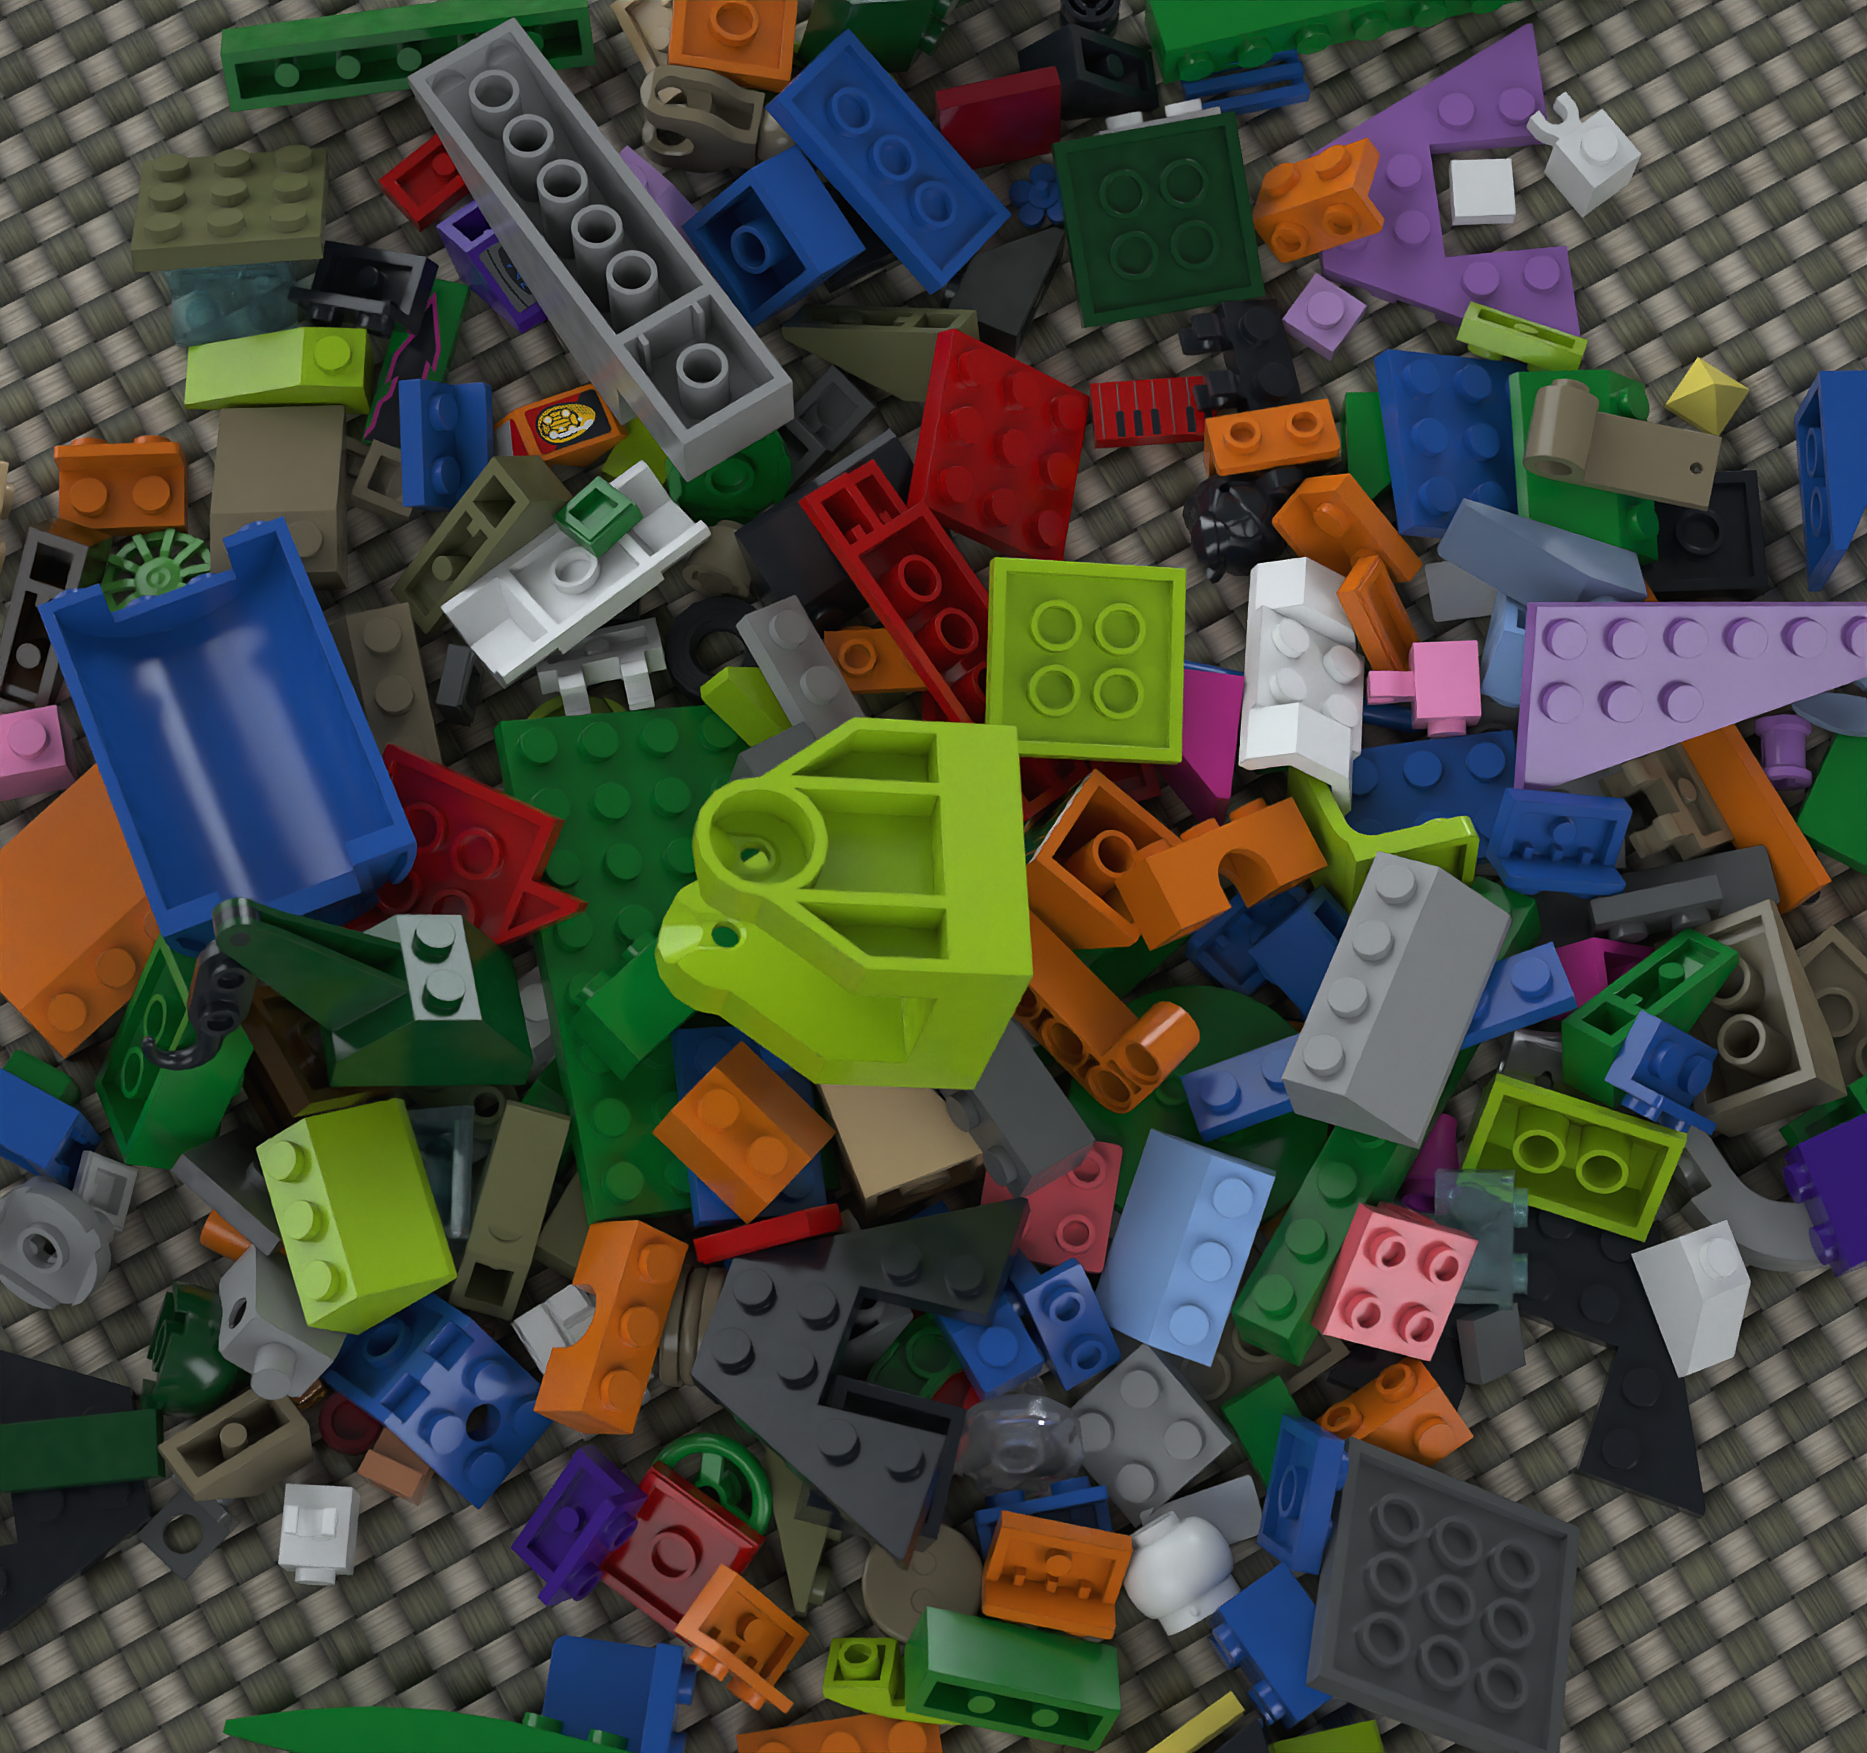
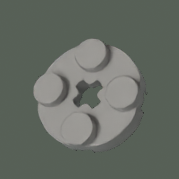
M39 1175L30 1178L27 1182L11 1189L0 1198V1281L14 1295L42 1309H55L61 1303L72 1304V1306L82 1303L102 1285L108 1275L111 1264L109 1244L113 1241L115 1234L112 1223L103 1213L93 1210L81 1197L71 1190L56 1184L52 1179ZM39 1235L46 1237L55 1247L56 1252L52 1256L43 1250L45 1241Z

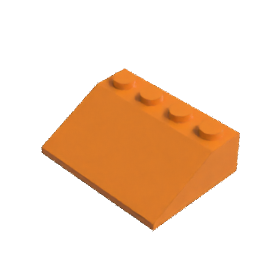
M97 763L0 849V994L50 1047L64 1059L132 997L160 933Z

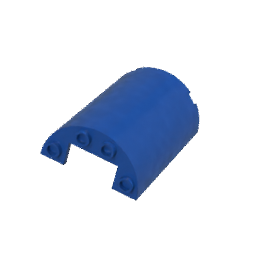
M284 516L271 521L248 523L235 534L222 538L232 569L218 574L205 573L196 576L186 586L158 596H141L132 600L125 608L110 613L99 583L87 588L67 589L56 595L52 601L37 606L162 938L171 949L192 958H198L207 945L215 939L212 911L224 900L238 897L248 898L277 910L342 927L380 903L376 891L389 879L392 885L401 884L416 859L417 844Z

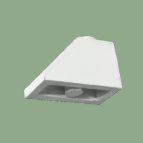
M1721 1221L1631 1254L1678 1378L1734 1357L1751 1281L1728 1221Z

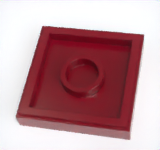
M1056 66L946 88L935 92L936 128L972 170L1050 154V144L1060 142L1061 83Z

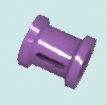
M1787 714L1765 716L1757 719L1754 723V732L1761 737V767L1775 790L1795 791L1810 787L1812 784V773L1806 769V736L1812 733V723L1801 716Z

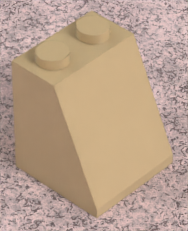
M812 1082L826 1121L836 1131L831 1138L865 1223L985 1177L986 1167L983 1161V1152L969 1132L961 1131L953 1123L947 1111L946 1102L932 1088L814 1084Z

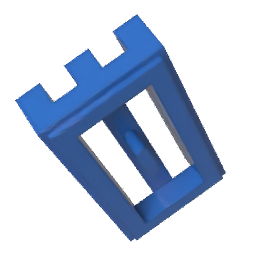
M1296 48L1273 53L1272 58L1265 63L1269 64L1285 60L1286 64L1196 82L1180 80L1185 101L1291 80V86L1201 103L1203 110L1219 107L1221 114L1235 111L1236 116L1309 101L1310 90L1308 83L1304 82V68L1302 61L1298 60ZM1239 66V67H1235V68H1231V69H1226V70L1214 72V73H1211L1210 75H1215V74H1220V73H1225V72H1230V71H1235V70H1240V69H1245V68Z

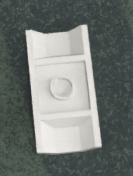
M643 460L609 484L635 502L644 518L600 558L597 559L564 534L557 524L554 523L440 607L466 645L471 647L478 660L504 689L555 653L557 649L562 654L567 652L665 580L662 575L663 572L702 545L711 536L708 527L702 520L695 524L672 501L652 470Z
M1307 557L1258 563L1250 572L1245 677L1238 765L1247 770L1291 765L1331 785L1332 795L1343 816L1351 811L1353 760L1361 755L1365 657L1358 654V638L1336 595L1346 577Z

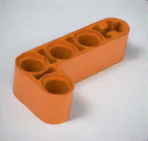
M1029 909L1033 977L1012 1016L1097 1102L1112 1112L1128 1113L1156 1089L1197 1047L1200 1041L1198 1027L1185 1010L1171 1002L1160 1001L1154 1004L1142 1017L1138 1018Z

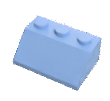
M1151 1128L1095 1291V1296L1108 1326L1149 1346L1211 1367L1275 1180L1276 1171Z

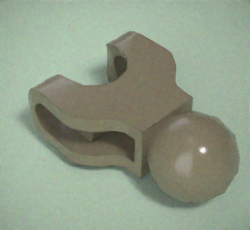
M677 65L655 67L643 80L640 88V98L644 116L647 118L642 129L643 147L648 158L660 166L694 173H714L736 167L751 169L756 166L757 158L764 162L796 145L794 140L764 108L765 93L744 89L737 86L730 79L713 71ZM667 87H675L680 89L687 97V104H661L656 96L659 91ZM668 130L681 134L686 139L677 146H667L657 137L661 131ZM802 151V153L804 154L805 158L807 159V161L809 162V164L811 165V167H812V168L815 167L816 165H815V164L810 160V158Z

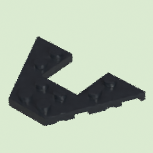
M1019 1197L734 1256L690 1372L694 1385L715 1404L722 1405L733 1415L736 1423L753 1438H759L777 1454L792 1473L819 1497H825L833 1504L848 1523L853 1527L856 1525L894 1559L895 1565L901 1570L908 1571L950 1448L947 1437L825 1407L863 1298L991 1327L1030 1214L1028 1198Z
M1513 1201L1475 1237L1479 1241L1432 1359L1431 1361L1420 1360L1455 1410L1458 1411L1467 1383L1464 1377L1456 1319L1499 1300L1517 1302L1519 1316L1614 1350L1574 1473L1700 1519L1704 1516L1706 1507L1684 1377L1678 1378L1631 1255L1662 1243L1659 1225L1652 1223L1645 1242ZM1360 1344L1330 1372L1326 1382L1356 1392L1378 1377L1384 1369L1397 1364L1407 1356Z
M0 1350V1424L137 1410L135 1392L128 1386ZM148 1480L11 1493L18 1543L0 1546V1634L13 1629L48 1602L47 1598L81 1572L86 1573L107 1557L110 1550L123 1540L133 1537L152 1520L153 1510Z

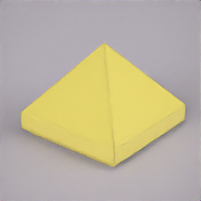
M1698 357L1664 408L1703 433L1719 436L1750 389Z

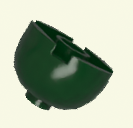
M175 1280L172 1283L173 1293L167 1291L163 1299L152 1334L147 1359H152V1371L157 1372L156 1381L143 1378L141 1406L143 1410L154 1408L162 1410L163 1415L190 1418L209 1413L227 1399L233 1384L245 1385L250 1373L226 1360L219 1351V1335L223 1315L219 1293L198 1285Z

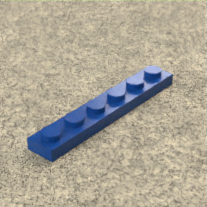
M1553 942L1495 962L1460 1050L1577 1008L1575 996ZM1300 1033L1180 1077L1204 1143L1294 1111L1281 1078Z

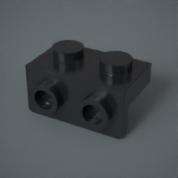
M326 240L323 259L319 260L311 289L290 286L287 299L306 310L305 320L320 327L341 328L342 322L355 324V328L367 329L368 335L382 339H391L393 331L418 335L439 265L424 256Z

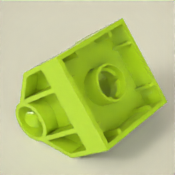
M853 717L761 777L734 780L714 791L700 810L694 828L692 848L698 880L682 888L675 896L663 919L655 950L658 972L673 996L694 1010L721 1016L814 1084L974 1090L1033 977L1017 726ZM747 848L761 850V852L744 863L741 860L740 853ZM719 927L732 929L738 936V944L730 948L719 946L712 938L713 930Z

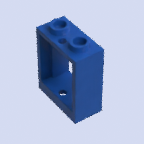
M0 1068V1157L35 1176H46L56 1184L72 1190L83 1151L95 1152L103 1138L80 1111Z

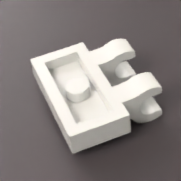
M654 617L597 629L564 654L557 649L555 653L538 664L536 668L542 695L560 692L566 716L592 714L586 689L589 685L616 679L624 680L630 711L654 707L655 703L649 674L666 669V664Z

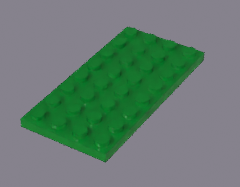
M708 705L500 721L493 732L505 794L565 820L541 881L588 902L585 912L532 934L567 1116H571L569 1128L588 1227L596 1222L643 1220L693 1213L687 1166L652 1133L666 1115L679 1103L671 1037L621 1081L568 1023L582 1007V1004L575 996L601 971L604 970L613 978L627 964L620 958L621 954L644 932L649 930L657 938L664 916L668 912L675 896L682 888L698 880L692 841L699 812L714 791L729 783L739 753L750 747ZM747 848L740 853V856L745 859L756 848ZM698 1011L679 1029L728 1027L733 1025L719 1015ZM811 1082L814 1110L826 1121ZM830 1139L820 1150L826 1196L833 1195L841 1189Z

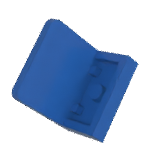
M564 1635L559 1637L553 1644L542 1716L565 1722L562 1735L587 1741L590 1729H595L628 1738L629 1743L626 1750L628 1752L685 1753L687 1733L677 1732L676 1727L680 1704L689 1706L692 1704L697 1665L686 1663L688 1653L684 1646L657 1643V1648Z

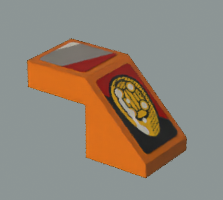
M590 383L516 408L494 424V456L539 455L549 468L554 464L586 467L625 439L628 434L625 426H621L595 387Z

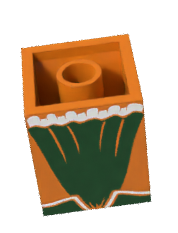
M1095 768L1070 787L1066 793L1023 824L1029 909L1070 950L1129 947L1138 940L1141 933L1114 881L1135 866L1131 855L1140 849L1166 838L1170 848L1183 843V841Z

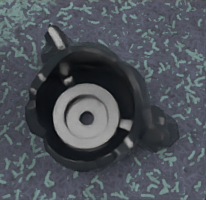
M1293 464L1263 469L1259 474L1245 472L1220 476L1216 472L1202 481L1195 492L1188 497L1184 503L1182 516L1186 528L1191 535L1193 554L1197 557L1198 562L1206 566L1205 575L1212 584L1219 582L1225 572L1234 576H1249L1251 569L1258 563L1271 562L1282 555L1288 543L1274 528L1272 519L1306 478L1307 473L1304 468Z

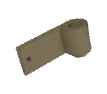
M1572 379L1554 380L1552 385L1542 387L1537 391L1522 460L1523 467L1529 472L1548 479L1707 511L1722 437L1598 412L1599 400L1589 393V387L1582 382ZM1698 467L1701 473L1697 472L1695 468Z

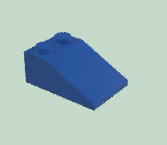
M1867 370L1819 371L1794 416L1808 592L1822 590L1847 551L1867 506Z

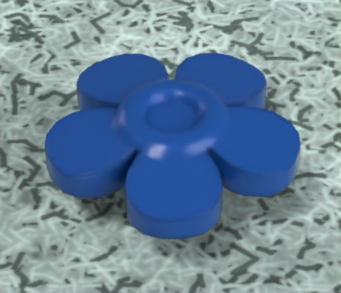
M1038 164L1033 166L1029 173L1031 184L1024 180H1018L1010 186L1009 199L1014 206L1021 207L1018 217L1022 225L1033 229L1038 228L1044 223L1045 214H1047L1050 223L1054 225L1064 224L1055 171L1051 165Z

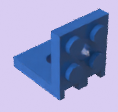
M434 1293L428 1294L359 1335L348 1333L336 1358L319 1377L333 1390L386 1427L461 1497L478 1510L554 1421L533 1411L541 1385L476 1322ZM487 1404V1416L482 1425L474 1431L466 1432V1421L469 1414L477 1406Z

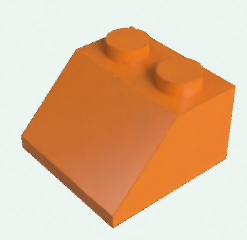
M741 1040L687 1093L652 1133L748 1225L810 1162L836 1131Z

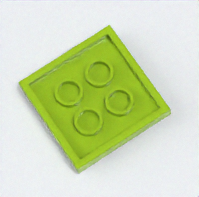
M994 557L990 561L985 724L1017 726L1019 757L1177 765L1182 762L1186 568Z

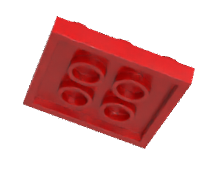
M955 328L939 332L936 339L907 508L910 509L924 500L940 525L1011 558L1063 561L1090 396Z

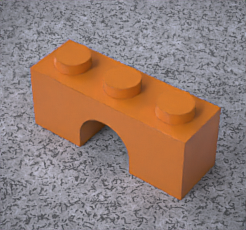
M1263 797L1258 798L1230 813L1228 816L1231 822L1219 827L1216 819L1211 818L1182 833L1180 837L1183 843L1170 848L1166 838L1131 855L1135 866L1116 879L1114 883L1150 951L1201 929L1232 908L1220 886L1218 873L1227 877L1236 886L1246 907L1250 908L1297 887L1328 866L1293 797L1267 806Z
M639 1220L596 1222L589 1226L572 1285L596 1296L594 1317L585 1334L575 1344L569 1347L552 1348L533 1409L534 1412L583 1434L633 1433L688 1244Z

